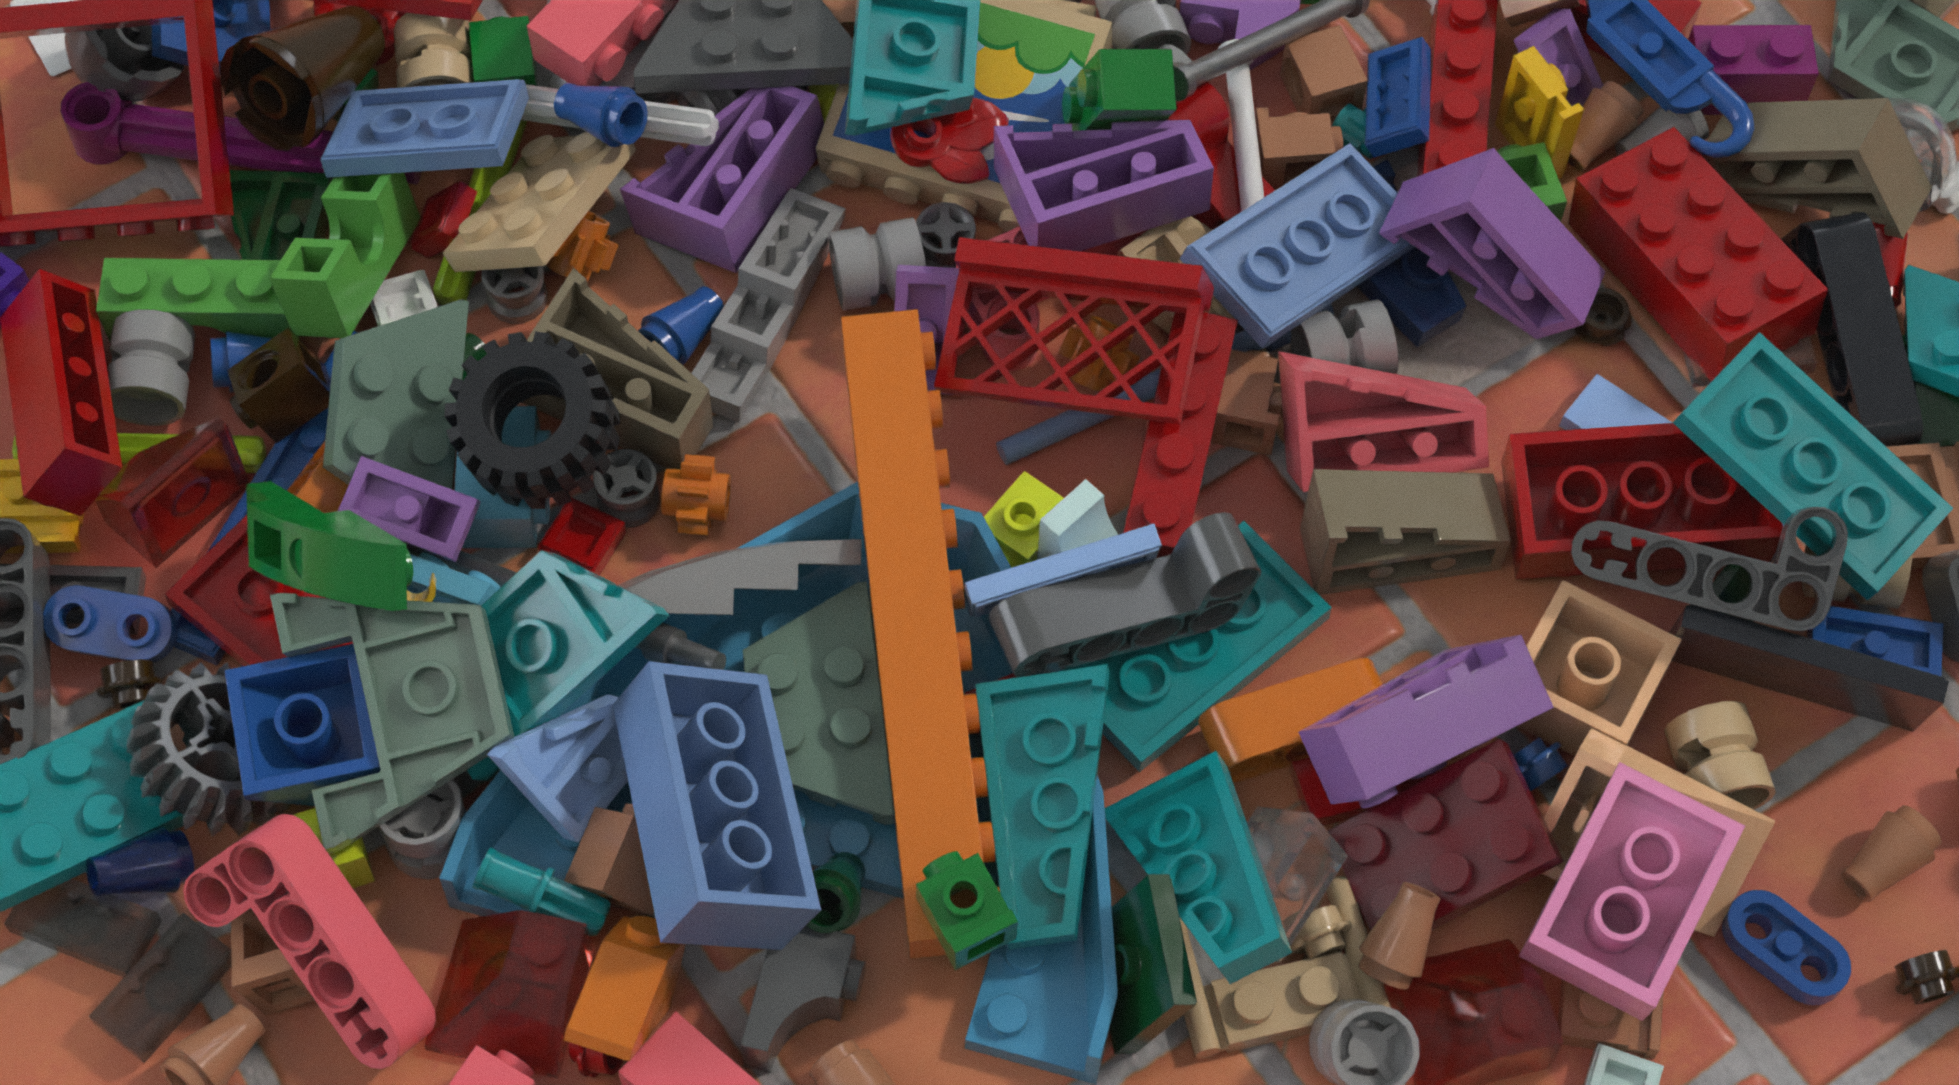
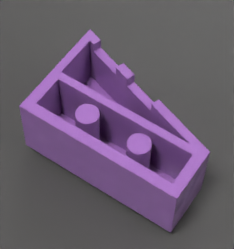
M793 86L750 88L715 115V118L719 121V129L716 132L713 144L709 146L690 144L685 149L678 144L664 155L666 163L641 183L635 178L620 188V192L635 234L737 273L742 262L789 189H796L817 159L816 146L824 127V120L818 97L815 94Z
M1191 120L1112 122L1111 130L1073 131L1072 124H1053L1052 131L1019 133L1013 132V125L994 126V170L1024 237L1030 246L1083 251L1210 210L1214 167Z
M1516 635L1445 649L1298 733L1330 803L1338 804L1358 801L1361 808H1369L1395 796L1398 793L1396 785L1408 779L1414 780L1430 775L1446 766L1447 760L1478 747L1554 707L1522 635Z

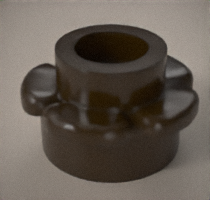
M1599 288L1584 324L1573 328L1575 333L1587 343H1600L1602 346H1612L1619 343L1625 336L1624 331L1629 330L1632 324L1628 303L1620 293L1608 288ZM1595 318H1603L1606 320V323L1600 324Z
M128 660L101 668L100 673L103 687L98 688L96 692L101 698L111 697L114 709H125L145 700L148 691L156 683L162 684V681L159 677L155 676L152 660Z
M1947 950L1922 954L1905 960L1894 967L1900 984L1895 987L1897 993L1903 995L1911 993L1915 1004L1935 1001L1955 992L1951 981L1959 977V967L1953 968Z

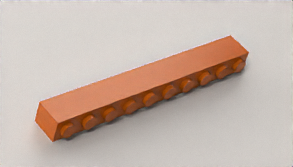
M918 309L841 317L843 351L910 959L946 955L916 899V884L926 879L922 872L924 867L940 856L953 851H958L963 860L979 853L983 863L995 862L991 821H978L976 798L988 797L984 757L971 758L968 736L969 734L980 733L976 694H963L961 672L972 671L970 637L968 631L956 632L954 610L965 609L963 578L961 569L949 570L946 549L958 548L954 509L942 510L939 488L950 487L947 449L935 450L932 429L943 428L940 390H927L925 373L927 370H936L934 337L932 331H920ZM964 889L952 895L950 900L958 908H969L976 902L977 898L971 890Z

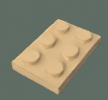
M588 132L575 136L553 138L551 135H543L535 138L522 149V157L510 172L493 184L490 189L491 195L478 211L460 224L459 234L443 252L445 258L454 272L545 266L637 149L634 144L611 147Z

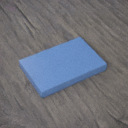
M515 79L354 91L349 97L320 159L326 178L503 166L529 100L525 81Z

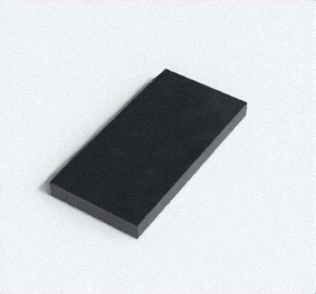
M1692 604L1686 605L1669 632L1682 639L1672 659L1674 662L1912 732L1944 703L1949 684L1945 677Z

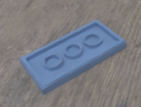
M1349 143L1188 245L1180 260L1184 264L1203 266L1214 286L1213 296L1238 320V323L1258 345L1264 349L1415 246L1401 237L1399 241L1393 244L1379 234L1398 193Z

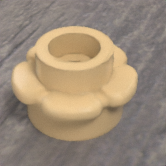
M1329 905L1308 912L1287 925L1293 943L1290 945L1291 951L1298 954L1305 952L1308 959L1340 952L1346 947L1342 932L1349 931L1352 928V924L1349 920H1342L1336 905Z

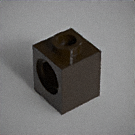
M289 327L227 370L235 393L230 398V403L235 413L248 428L254 429L259 426L275 443H278L329 407L331 380L326 366Z

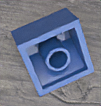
M353 644L224 670L243 795L246 800L315 806L312 790L380 772V764Z

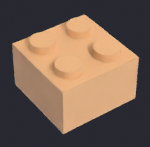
M1562 580L1527 644V649L1554 708L1517 727L1538 738L1540 737L1550 744L1560 742L1562 744L1560 749L1576 756L1591 728L1628 745L1682 639Z

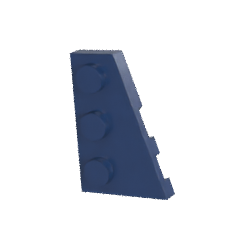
M1388 159L1374 166L1373 168L1398 193L1393 184L1396 174ZM1414 247L1356 287L1370 301L1376 299L1381 301L1388 311L1391 322L1418 348L1459 322L1467 305L1449 272L1447 271L1441 276L1426 266L1430 256Z

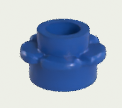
M1539 737L1513 755L1530 791L1568 766L1557 750L1562 746L1560 742H1555L1547 748Z

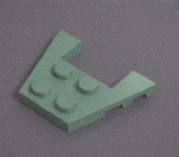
M291 593L270 595L282 653L287 657L315 652L353 642L381 770L379 773L312 790L322 842L326 851L330 853L341 851L488 757L487 754L494 746L514 738L486 610L481 605L407 600V609L390 611L329 598L301 597Z

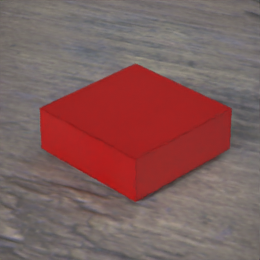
M459 181L427 198L411 241V249L426 258H430L445 250L459 234L460 224L469 217L478 191Z
M571 497L572 502L566 503L540 542L538 550L539 552L543 550L555 553L600 576L627 533L625 522Z

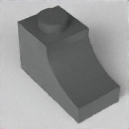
M805 926L782 950L767 949L741 1042L744 1067L771 1073L777 1055L794 1034L809 1024L826 1018L840 1021L846 999L857 1002L864 979L866 961L856 959L855 935L838 931L820 933Z

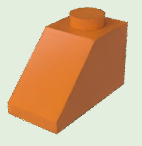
M623 916L601 943L566 1028L564 1041L630 1062L671 1008L686 944L660 943L655 918L647 916L630 918Z

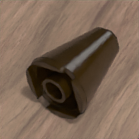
M347 6L240 39L226 50L220 63L221 85L224 94L226 95L233 90L241 107L234 114L255 138L276 150L289 151L294 146H301L302 149L313 143L382 56L385 50L382 27L378 20L364 9L357 6Z

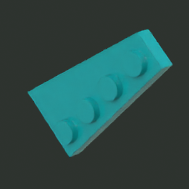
M1217 751L1105 808L1106 820L1147 874L1170 875L1179 917L1229 984L1292 953L1230 772Z

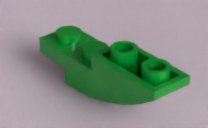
M272 481L246 484L250 568L284 585L332 600L390 611L407 609V586L411 584L413 579V563L411 555L406 548V543L350 510L323 513Z

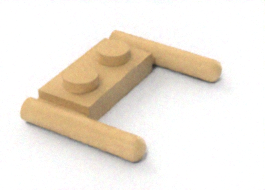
M1334 877L1326 885L1330 905H1336L1342 920H1349L1352 924V928L1349 931L1342 932V937L1346 944L1344 948L1345 954H1342L1340 951L1312 959L1309 958L1257 970L1232 984H1229L1226 978L1213 980L1209 985L1203 986L1187 927L1180 918L1197 1000L1196 1005L1183 1016L1196 1058H1208L1225 1050L1229 1053L1310 1034L1314 1020L1327 1006L1340 1000L1360 999L1390 1007L1383 983L1370 977L1358 967L1363 956L1359 946L1368 934L1358 902L1346 877Z

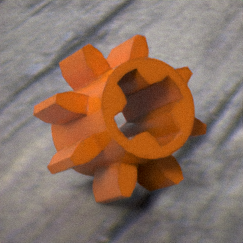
M588 211L546 266L565 277H568L571 270L575 268L587 281H589L592 271L599 273L600 269L609 271L619 246L618 243L609 240L611 235L607 234L610 222Z
M1091 316L1087 327L1097 341H1100L1117 329L1119 325L1100 317ZM1078 325L1076 328L1070 327L1058 351V354L1069 358L1070 361L1092 346ZM1133 334L1106 352L1122 376L1134 368L1141 357L1128 350ZM1101 357L1071 377L1075 382L1098 392L1109 386L1112 381H1116V378Z
M685 454L684 462H681V470L669 468L665 470L661 512L662 516L676 517V521H678L677 533L708 536L712 520L727 521L731 498V474L717 473V470H715V457Z

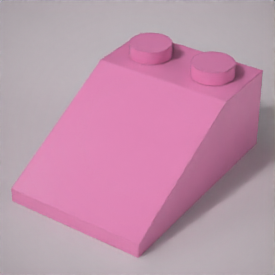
M1619 762L1550 893L1519 957L1643 1021L1656 1008L1745 825Z

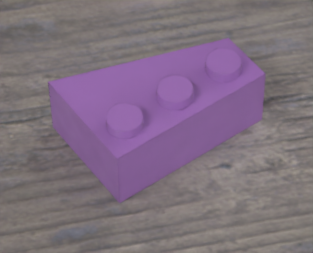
M1494 148L1404 181L1379 232L1381 236L1393 244L1399 241L1401 237L1430 256L1426 266L1441 276L1449 269L1478 288L1474 295L1475 299L1535 339L1583 325L1606 272Z

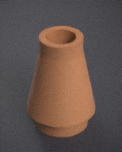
M1607 81L1601 89L1593 88L1582 106L1584 112L1568 159V163L1578 170L1584 171L1593 160L1638 127L1637 119L1643 113V107L1630 92L1613 81Z
M1902 805L1895 813L1886 811L1852 863L1841 873L1842 879L1857 896L1867 902H1871L1882 891L1934 861V850L1941 845V837L1934 826L1922 814L1907 805Z
M1403 882L1397 896L1359 946V950L1363 953L1358 965L1359 969L1384 984L1399 989H1408L1413 977L1422 976L1433 919L1441 900L1440 897L1423 887Z
M236 1004L225 1015L169 1047L168 1053L170 1057L160 1065L161 1072L170 1085H226L253 1045L266 1033L265 1028L252 1011L242 1004Z

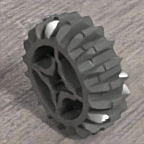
M200 662L191 670L189 676L176 669L172 675L168 676L165 685L156 683L148 691L141 706L137 707L131 721L133 727L126 744L128 747L127 752L133 755L129 764L131 769L130 776L144 778L140 787L142 798L160 796L162 798L159 805L160 817L176 810L184 815L183 824L185 830L193 826L197 820L207 823L211 837L221 832L225 823H228L235 833L240 836L249 829L251 822L261 826L274 818L276 812L283 814L291 806V804L246 800L243 795L224 670L230 669L228 662L218 668L216 675H212ZM177 724L185 733L182 741L185 743L186 749L180 752L176 750L170 729Z

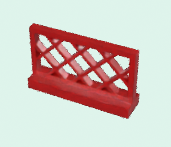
M959 237L954 261L960 269L933 386L936 390L946 394L1181 424L1204 311H1210L1214 286L1203 266ZM973 288L999 291L1008 304L979 326L976 325L968 313ZM1008 292L1020 293L1022 295L1013 300ZM1043 296L1059 298L1068 313L1037 334L1022 311ZM1069 300H1077L1083 302L1074 308L1069 302ZM1103 304L1118 305L1129 320L1100 341H1097L1082 319ZM1129 307L1143 308V310L1134 315ZM1164 311L1186 314L1182 334L1161 349L1157 347L1143 327ZM1017 316L1031 336V339L1001 360L986 337ZM967 323L972 331L963 336ZM1074 324H1077L1092 346L1061 368L1046 347V344ZM1137 331L1153 354L1122 376L1106 352ZM980 342L995 365L975 379L954 377L958 357ZM1040 349L1055 370V373L1035 387L1019 386L1009 371ZM1177 354L1175 369H1173L1168 360ZM1101 357L1116 378V381L1096 395L1080 394L1070 381V378ZM1162 365L1172 379L1167 405L1141 402L1130 386ZM1004 376L1009 384L996 383L994 381ZM1064 383L1070 392L1054 389ZM1125 391L1131 400L1115 397Z

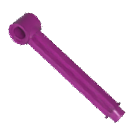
M89 82L74 86L65 94L61 101L60 112L77 155L86 162L95 165L109 164L121 159L128 151L198 161L193 112L133 104L130 100L120 99L115 89H105L106 92H102ZM224 116L229 165L269 171L325 173L320 159L333 131L323 130L313 143L302 149L301 146H294L289 151H280L260 142L240 123L238 118ZM422 171L405 172L408 184L417 185Z

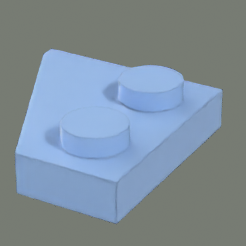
M608 694L496 745L487 754L563 838L577 843L585 832L594 808L606 809L628 782L613 708L614 702L619 697Z

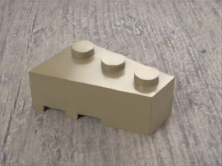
M1889 98L1746 103L1753 114L1754 132L1750 142L1739 153L1729 157L1713 158L1700 154L1745 202L1791 213L1795 212L1798 205L1831 212L1829 218L1865 212L1872 222L1886 225L1884 227L1885 235L1901 239L1905 237L1932 189ZM1722 115L1707 142H1721L1731 136L1733 127L1724 115Z
M573 268L527 341H533L535 331L549 333L556 345L564 338L575 345L580 355L585 353L594 363L614 397L612 401L619 411L620 424L613 426L620 437L618 446L642 452L651 461L666 468L681 470V462H684L685 454L696 455L713 428L709 389L655 340L650 342L628 322L627 315L615 304L608 305L588 287L587 279ZM538 395L521 402L528 406H536L537 410L561 421L564 418L566 400L560 397Z
M1313 469L1300 525L1313 587L1319 595L1501 570L1511 542L1494 474Z

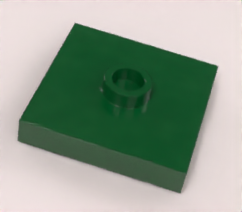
M1148 874L1112 906L1118 997L1110 1026L1114 1054H1136L1197 1003L1174 888L1169 874Z

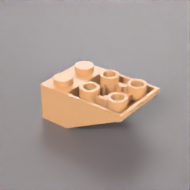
M1591 728L1544 817L1565 862L1542 874L1556 881L1558 880L1618 763L1621 762L1745 825L1694 929L1714 937L1775 824V820Z

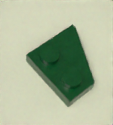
M230 170L234 216L230 217L234 232L241 243L239 250L241 259L281 260L295 238L325 239L329 220L321 197L334 177L326 178L325 173Z

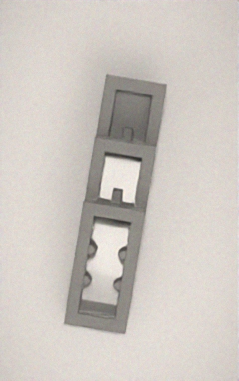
M790 188L739 267L738 285L712 324L711 343L692 371V374L709 389L713 413L736 422L741 421L768 375L806 302L829 253L828 233L840 229L845 217L846 208Z
M862 539L774 542L712 552L648 571L619 584V586L663 607L670 614L733 615L734 589L798 590V564L861 565Z

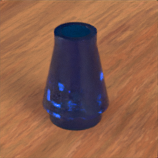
M164 827L157 828L103 854L88 857L86 860L87 880L92 893L96 897L108 894L176 893L179 890L180 884H185V880L194 872L193 854L186 835L181 830L168 832Z

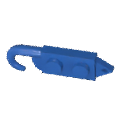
M1585 0L1589 16L1586 33L1666 112L1670 110L1676 114H1688L1700 111L1712 104L1732 124V134L1726 140L1714 143L1707 142L1698 136H1693L1689 140L1691 147L1700 154L1713 158H1723L1739 153L1750 142L1754 132L1753 114L1746 102L1713 71L1714 65L1648 0Z

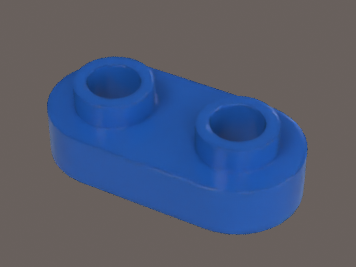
M73 585L57 591L48 600L43 612L44 630L49 639L61 648L80 654L121 661L147 659L152 660L154 663L163 659L171 652L178 637V624L172 611L164 604L145 596ZM81 606L84 610L82 624L77 628L69 629L66 624L68 612L74 607ZM145 617L148 622L146 635L141 639L133 640L129 632L132 622L137 618Z
M1764 890L1747 891L1738 896L1728 909L1722 923V933L1728 947L1796 1001L1807 1005L1826 1004L1835 999L1847 984L1851 975V961L1845 948L1778 895ZM1755 923L1761 926L1765 931L1766 938L1757 939L1748 934L1745 924ZM1809 965L1817 969L1821 976V981L1814 982L1805 978L1800 966Z

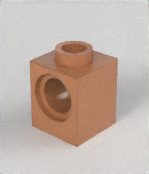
M1341 25L1321 31L1314 30L1285 44L1280 77L1297 112H1305L1307 114L1329 113L1330 121L1333 123L1340 111L1349 103L1362 110L1368 80Z

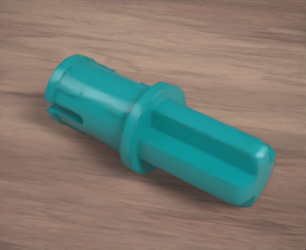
M492 847L487 851L472 888L480 889L529 910L527 917L534 919L536 913L589 936H596L601 931L610 911V902L607 899L554 877L555 869L548 867L546 872L498 852Z

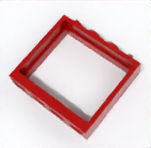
M78 0L0 8V39L184 22L202 193L201 199L13 215L0 95V247L36 244L35 233L57 231L58 242L96 239L95 227L117 226L118 237L155 234L154 222L177 221V231L215 229L214 217L234 216L212 0Z

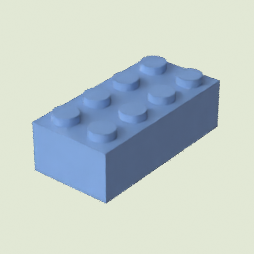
M649 661L614 702L613 708L660 943L782 950L821 911V906L768 677L765 674Z

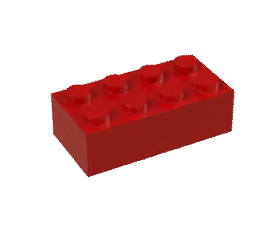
M1675 127L1576 178L1568 224L1711 382L1759 332L1781 352L1816 333L1828 291L1827 287L1698 151L1690 146L1689 142Z
M1673 423L1514 433L1509 435L1501 460L1515 580L1585 575L1574 563L1571 554L1572 541L1580 528L1596 520L1611 521L1766 562L1772 560L1777 550L1783 523ZM1601 530L1596 540H1584L1582 551L1591 555L1592 562L1590 566L1603 568L1606 559H1614L1628 563L1622 573L1635 572L1636 557L1641 547L1645 544L1644 539L1632 537L1631 551L1618 548L1611 544L1610 538L1612 533ZM1669 547L1657 549L1650 555L1647 561V571L1685 569L1683 556L1677 550Z

